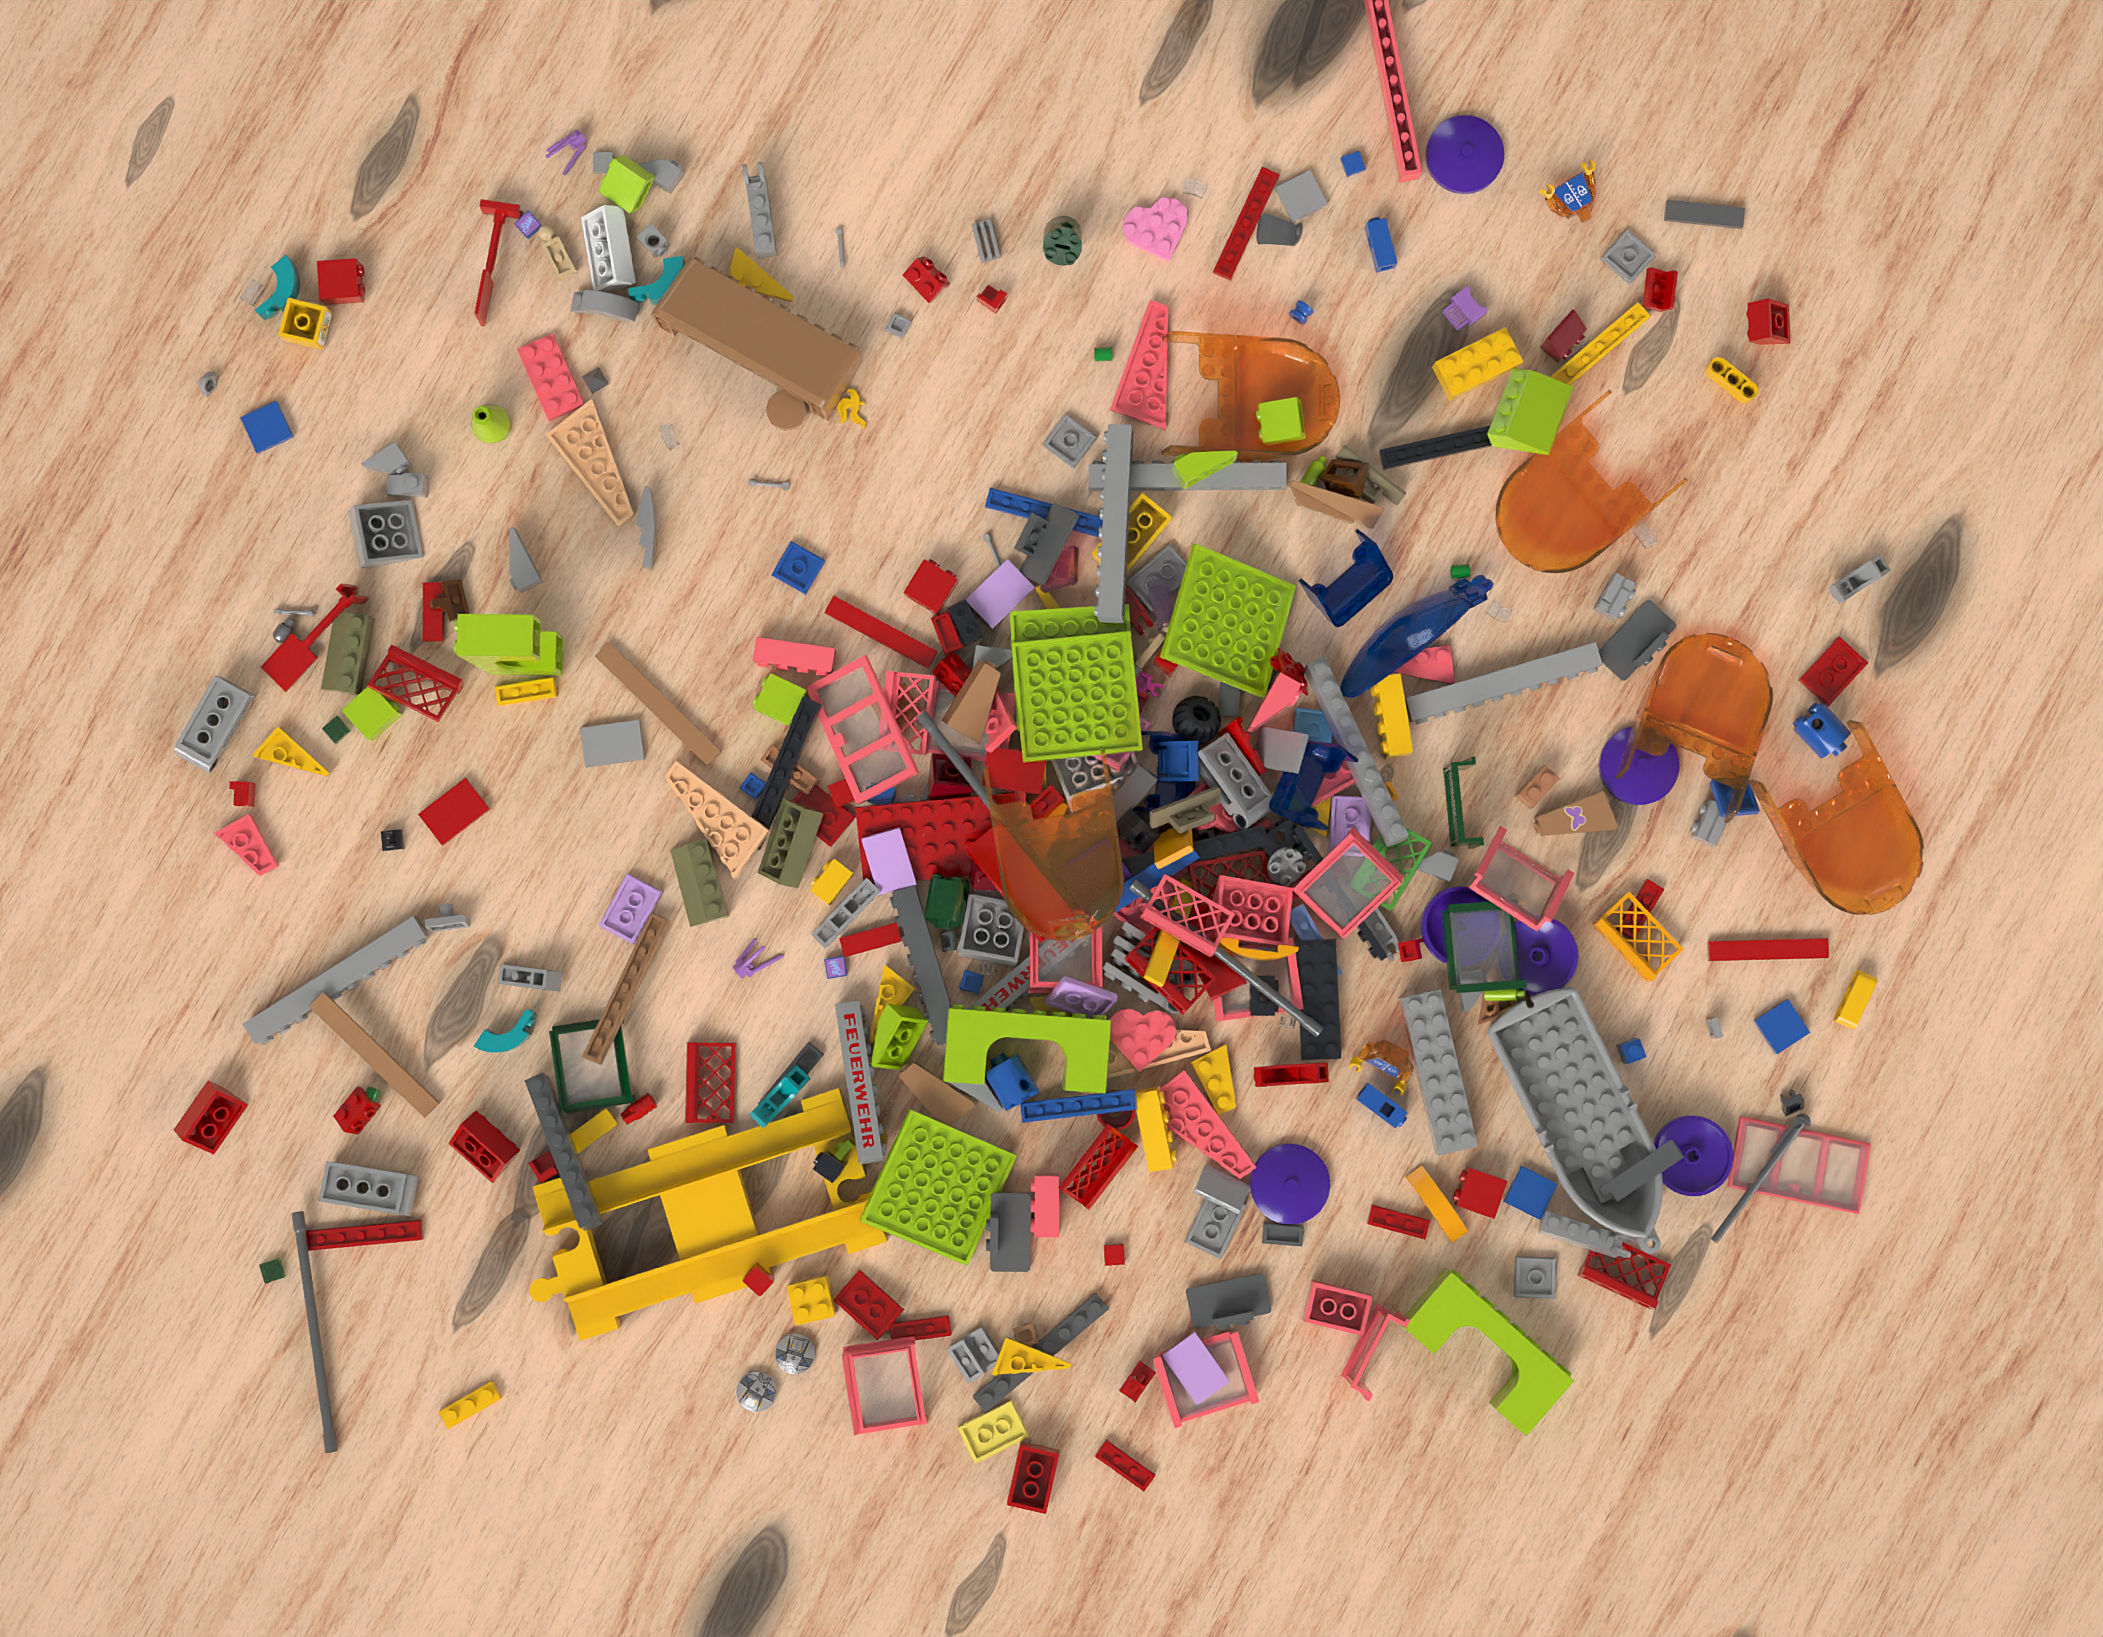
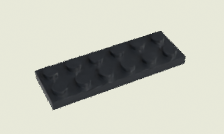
M1336 938L1296 940V947H1299L1296 952V960L1304 1008L1301 1011L1323 1027L1322 1032L1316 1037L1300 1023L1301 1060L1341 1059Z

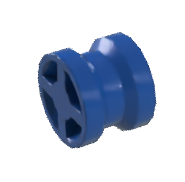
M1298 300L1295 309H1292L1289 315L1296 322L1304 325L1307 322V317L1311 316L1314 311L1308 304Z

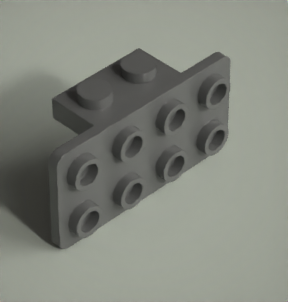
M1054 503L1046 519L1031 513L1014 549L1027 555L1020 569L1024 576L1041 585L1046 583L1079 517L1076 512Z
M1647 600L1599 650L1602 663L1621 681L1627 680L1638 667L1642 665L1646 667L1654 659L1652 654L1656 650L1660 652L1667 645L1665 641L1669 638L1668 635L1676 628V623L1653 601Z
M993 1192L991 1194L990 1219H986V1231H990V1239H986V1251H990V1270L993 1272H1028L1030 1270L1031 1195L1027 1192Z
M1262 1273L1191 1287L1186 1290L1192 1324L1195 1328L1213 1325L1214 1328L1218 1327L1219 1330L1230 1328V1324L1247 1325L1250 1324V1320H1254V1316L1271 1312L1266 1280Z

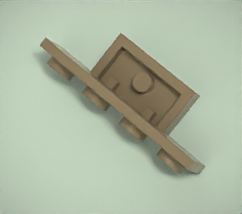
M1346 445L1337 454L1336 458L1338 460L1369 464L1364 489L1360 496L1368 503L1374 504L1379 496L1383 494L1394 504L1398 505L1406 495L1404 490ZM1350 469L1345 476L1355 477L1358 470Z
M1216 786L1150 811L1151 828L1170 823L1179 833H1183L1214 821V814L1210 811L1209 807L1220 803L1221 788Z

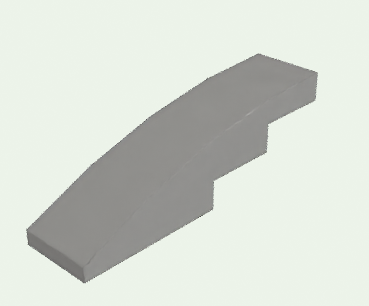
M645 486L636 525L643 528L639 541V546L646 549L642 566L645 569L653 570L657 539L656 510L652 490Z
M866 878L811 935L826 949L881 891Z

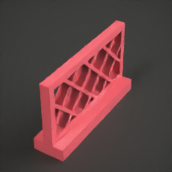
M887 671L884 694L896 721L899 717L903 716L908 722L901 729V733L907 746L910 748L909 751L911 754L927 755L929 732L925 728L918 731L913 725L918 719L915 717L910 721L905 712L913 706L918 715L925 710L930 716L932 715L936 676ZM902 677H908L913 683L906 690L901 686ZM923 679H929V688L923 692L918 683ZM916 687L921 695L912 701L907 693ZM905 696L910 704L902 710L899 706V700ZM924 698L927 702V707L921 712L915 704ZM883 712L879 739L892 733ZM911 726L916 735L908 741L903 732ZM918 737L923 742L922 751L915 750L911 745ZM894 742L879 749L882 751L900 752L899 748H894Z
M1164 874L1140 918L1211 957L1216 951L1235 913ZM1166 880L1173 884L1174 893L1164 895L1162 886ZM1188 892L1191 894L1193 902L1182 905L1179 894ZM1176 895L1179 906L1168 909L1165 897ZM1163 899L1166 910L1156 911L1151 908L1154 900ZM1201 902L1207 903L1210 912L1200 915L1197 904ZM1194 905L1197 916L1186 919L1183 907ZM1180 908L1183 920H1172L1169 911ZM1223 912L1229 916L1225 923L1217 925L1214 914ZM1212 915L1214 926L1204 929L1201 917ZM1198 918L1201 930L1193 932L1189 929L1187 921ZM1216 929L1218 937L1214 943L1207 940L1205 931Z

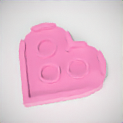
M1165 197L1155 202L1151 209L1139 206L1134 207L1126 215L1122 228L1126 240L1133 246L1169 262L1185 230L1188 219L1187 208L1178 200Z

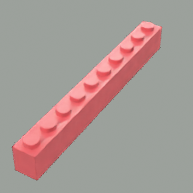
M1364 0L1399 182L1418 180L1422 174L1389 2L1388 0Z

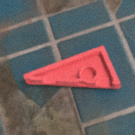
M999 685L996 688L986 725L989 743L985 745V750L990 753L1017 728Z

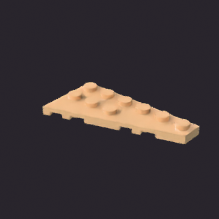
M590 399L548 432L546 437L620 528L635 515L594 401Z
M675 761L665 775L666 780L677 796L681 798L686 806L685 808L691 813L711 846L715 848L722 862L730 870L732 877L737 879L770 830L682 763Z
M1176 1030L1175 1038L1170 1046L1143 1069L1211 1051L1206 1031ZM1110 1038L1107 1079L1138 1071Z

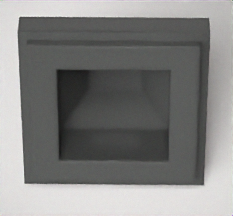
M599 367L582 376L592 394L609 384Z
M955 930L940 932L942 951L957 950L959 938Z

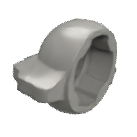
M214 372L204 374L199 381L201 393L206 397L216 387V373Z

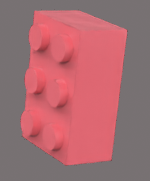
M1035 1173V1178H1031V1192H1035V1198H1031V1212H1035V1218H1031V1232H1035V1237H1059V1173Z
M1311 1280L1302 1319L1307 1323L1364 1336L1373 1296L1369 1293Z

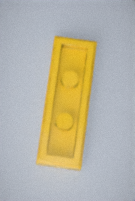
M554 677L494 686L497 706L557 697Z
M608 1108L571 1133L578 1154L619 1124Z

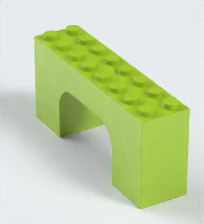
M458 614V619H455L454 630L457 632V640H454V652L460 658L491 675L562 676L563 636L556 631H541V620L536 616L522 614Z
M953 1004L952 1008H948L943 1082L984 1085L986 1056L990 1045L1000 1038L1011 1037L1056 1042L1064 1053L1062 1089L1065 1091L1106 1093L1111 1020L1106 1019V1016L1092 1014V1018H1086V1014L1073 1013L1072 1017H1068L1065 1012H1053L1052 1015H1046V1011L1033 1010L1032 1014H1027L1025 1009H1013L1012 1012H1006V1008L993 1007L992 1011H986L985 1006H973L972 1009H965V1005Z
M1445 1268L1405 1314L1410 1322L1407 1328H1404L1433 1354L1440 1349L1457 1329L1465 1326L1479 1329L1509 1356L1512 1363V1374L1508 1382L1489 1403L1527 1436L1574 1382L1570 1377L1572 1373L1560 1363L1556 1365L1555 1362L1557 1360L1544 1349L1541 1352L1539 1350L1541 1346L1529 1336L1525 1338L1526 1332L1514 1322L1512 1324L1508 1323L1511 1319L1499 1309L1495 1311L1493 1309L1495 1305L1484 1296L1480 1298L1478 1296L1480 1292L1468 1282L1465 1285L1463 1283L1465 1278L1454 1269L1449 1271Z

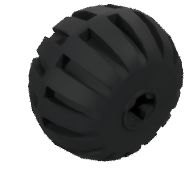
M1189 696L1181 700L1176 705L1172 716L1175 732L1179 733L1178 736L1181 739L1184 738L1185 741H1198V744L1210 741L1218 733L1221 724V716L1217 706L1214 707L1215 704L1212 701L1209 702L1208 698L1201 696Z

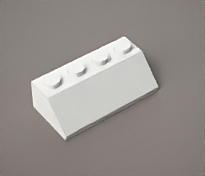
M603 205L581 217L593 290L609 292L625 289L635 284V273L623 208L620 206Z

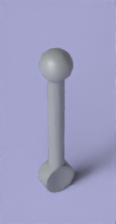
M841 227L836 228L835 232L836 234H838L839 257L841 268L844 267L842 246L843 229Z
M755 479L749 480L750 486L761 485L783 488V490H788L790 488L788 482L778 484L756 481Z
M985 534L984 540L989 544L998 569L1001 563L992 544L991 534Z
M274 609L275 614L309 615L310 617H314L316 614L313 609L309 611Z

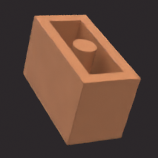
M1544 765L1540 767L1515 797L1529 809L1534 808L1560 778Z

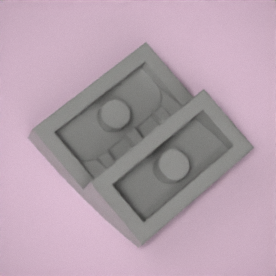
M984 1326L979 1327L947 1348V1351L968 1383L993 1368L1000 1353Z

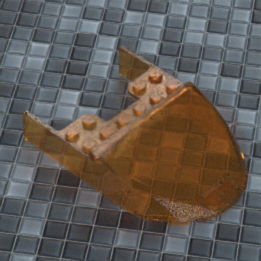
M1169 331L1162 337V342L1197 344L1199 346L1200 375L1204 379L1218 381V419L1207 418L1201 421L1199 425V447L1170 445L1161 451V455L1179 456L1182 453L1187 455L1192 452L1236 451L1238 454L1236 460L1242 461L1290 457L1303 454L1318 446L1327 438L1333 425H1335L1340 408V392L1335 375L1333 376L1329 369L1327 361L1318 352L1316 353L1307 347L1308 345L1287 338ZM1293 397L1299 398L1302 402L1306 439L1274 445L1264 444L1259 438L1261 423L1257 420L1256 410L1259 409L1258 404Z
M1610 389L1556 435L1549 455L1534 453L1508 477L1501 488L1495 512L1498 534L1508 552L1521 564L1533 570L1544 573H1565L1587 565L1688 480L1687 477L1683 478L1655 503H1651L1634 483L1624 482L1613 491L1588 462L1598 452L1599 443L1582 424V419L1611 395L1612 391Z
M1716 633L1690 635L1671 646L1661 659L1641 699L1616 778L1620 779L1629 769L1636 748L1654 756H1662L1667 752L1671 743L1706 757L1703 771L1707 777L1733 789L1724 822L1728 824L1739 812L1772 708L1773 688L1770 687L1769 674L1762 661L1759 662L1752 654L1753 651L1746 645L1731 637Z
M1849 720L1846 723L1857 741L1863 756L1839 772L1837 779L1843 791L1811 811L1803 800L1797 798L1777 808L1763 782L1752 779L1749 781V784L1782 842L1783 850L1811 887L1825 901L1841 911L1855 915H1873L1896 906L1912 891V886L1917 877H1920L1924 863L1922 861V849H1924V844L1919 827L1862 722Z
M1100 748L1105 787L1076 793L1071 801L1073 813L1033 819L1031 807L1024 801L995 804L993 802L988 766H984L1000 878L1006 904L1010 912L1023 927L1046 939L1067 941L1079 939L1095 932L1112 917L1122 897L1124 874L1104 748Z

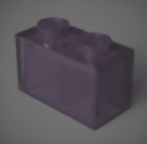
M1164 583L1148 587V597L1157 630H1161L1169 626L1174 610L1168 584Z

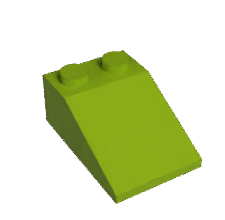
M1236 451L1192 452L1187 455L1182 453L1175 458L1172 471L1182 489L1185 490L1234 463L1238 454Z
M887 1004L878 1020L871 1065L878 1068L900 1070L907 1062L929 1020L916 1007Z

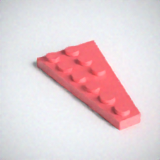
M1152 300L1149 301L1110 408L1112 412L1166 430L1167 305Z
M1183 1070L1160 1087V1092L1163 1091L1165 1095L1163 1106L1164 1111H1167L1169 1115L1167 1126L1171 1131L1197 1147L1205 1155L1214 1159L1239 1179L1257 1167L1186 1070Z

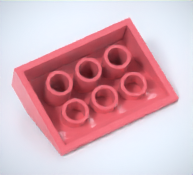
M1279 673L1246 732L1250 735L1282 713L1288 706L1292 707L1302 692L1299 689L1301 683Z
M1220 875L1212 901L1235 913L1223 938L1239 939V943L1275 948L1277 945H1287L1293 888ZM1223 912L1214 914L1217 925L1225 923L1229 917ZM1212 915L1207 916L1206 928L1214 926ZM1216 929L1205 931L1207 937L1217 939Z

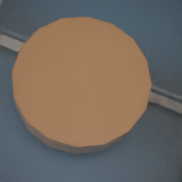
M783 390L773 394L768 400L766 407L767 416L771 424L777 429L784 431L793 430L804 421L806 406L801 399Z

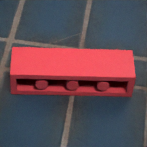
M756 637L753 661L757 663L758 667L769 668V665L777 666L778 670L788 671L789 668H794L798 673L808 674V671H814L816 675L825 677L833 673L836 650L835 648Z

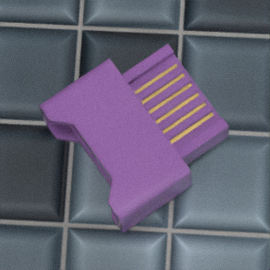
M1467 285L1451 298V304L1442 313L1455 329L1459 331L1466 324L1471 327L1484 317L1488 310L1486 307L1478 305L1470 295V288Z

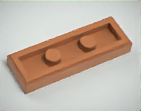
M772 744L760 760L770 768H773L780 750ZM797 763L790 783L808 796L819 782V779Z

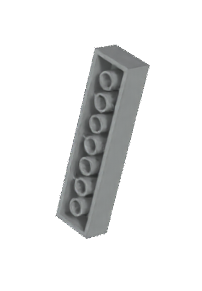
M1437 989L1398 998L1435 1154L1444 1155L1478 1147L1441 990Z

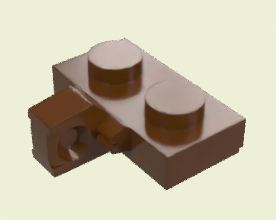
M461 579L442 582V594H439L437 599H431L429 602L430 609L442 608V612L448 613L449 622L458 619V614H469Z

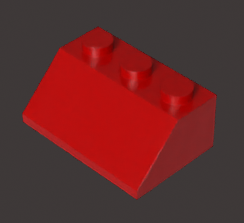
M208 1080L178 1122L174 1131L182 1141L214 1155L248 1104L224 1087Z
M477 1110L460 1124L448 1143L491 1183L496 1181L520 1152V1149L514 1142L504 1136L498 1128L494 1127Z

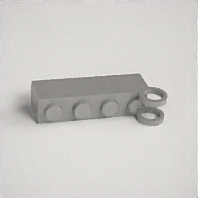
M758 162L760 175L749 177L747 164H742L757 257L761 259L778 256L763 163Z
M1547 1211L1542 1216L1538 1234L1614 1258L1618 1256L1630 1258L1631 1253L1621 1249L1623 1240L1635 1242V1237L1618 1232L1614 1233Z

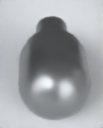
M289 617L285 623L281 622L273 632L274 640L278 643H283L293 632L292 626L296 621Z

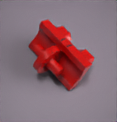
M1139 1360L1119 1391L1136 1403L1156 1374V1371Z

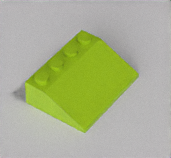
M1513 368L1487 433L1492 446L1549 455L1574 387L1532 370Z

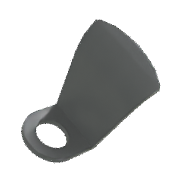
M1263 213L1257 227V243L1295 246L1301 238L1303 224L1298 223L1295 225L1278 217Z

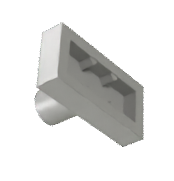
M449 903L440 905L441 917L425 919V927L429 932L470 927L467 916L465 914L453 915L452 904Z

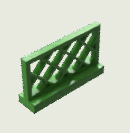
M1407 828L1409 841L1386 848L1380 835L1373 845L1385 859H1387V851L1396 848L1398 858L1388 861L1390 863L1399 861L1402 870L1399 872L1404 876L1403 884L1396 889L1398 890L1397 894L1395 891L1393 892L1394 899L1391 904L1388 905L1385 902L1380 904L1391 912L1433 844L1431 841ZM1421 841L1426 844L1423 851L1414 853L1412 843ZM1410 844L1412 854L1401 857L1398 847ZM1366 857L1349 887L1353 891L1373 900L1374 896L1381 892L1378 881L1388 877L1386 875L1377 877L1375 872L1377 867ZM1413 857L1414 866L1411 869L1404 870L1402 860ZM1375 882L1378 892L1369 894L1364 891L1368 883Z

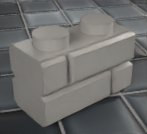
M1618 573L1612 574L1594 610L1611 620H1616L1618 617L1621 618L1627 609L1624 606L1627 599L1631 600L1636 592L1633 589L1636 585L1635 582Z
M1709 800L1706 803H1702L1698 811L1701 814L1699 820L1694 821L1690 831L1693 832L1692 838L1714 847L1717 846L1729 817H1721L1716 802Z

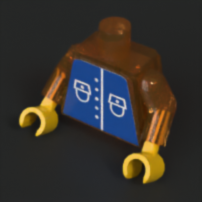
M1589 159L1590 166L1586 168L1585 162L1581 163V168L1586 171L1585 173L1582 171L1556 188L1546 184L1547 192L1545 189L1539 190L1541 195L1546 196L1545 200L1551 212L1567 219L1577 215L1582 223L1592 218L1587 208L1593 204L1596 197V181L1593 172L1596 164L1594 161Z
M1387 1040L1366 1043L1358 1053V1057H1352L1349 1068L1356 1065V1072H1360L1363 1061H1366L1393 1077L1399 1078L1392 1092L1394 1093L1395 1089L1398 1088L1401 1090L1400 1096H1402L1407 1088L1406 1083H1408L1414 1066L1411 1060L1408 1059L1409 1052Z

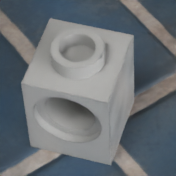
M652 224L637 236L639 242L655 259L658 256H663L670 246L665 237ZM653 239L659 240V243L656 246L650 245V242Z

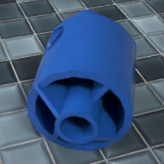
M1814 703L1808 709L1809 713L1805 717L1800 716L1792 723L1795 726L1793 730L1820 759L1830 753L1836 757L1847 748L1844 741L1849 737L1851 731L1824 703ZM1817 718L1819 725L1813 728L1812 721Z
M1003 1052L990 1060L992 1066L990 1070L985 1072V1076L1006 1111L1040 1092L1018 1053L1008 1057Z

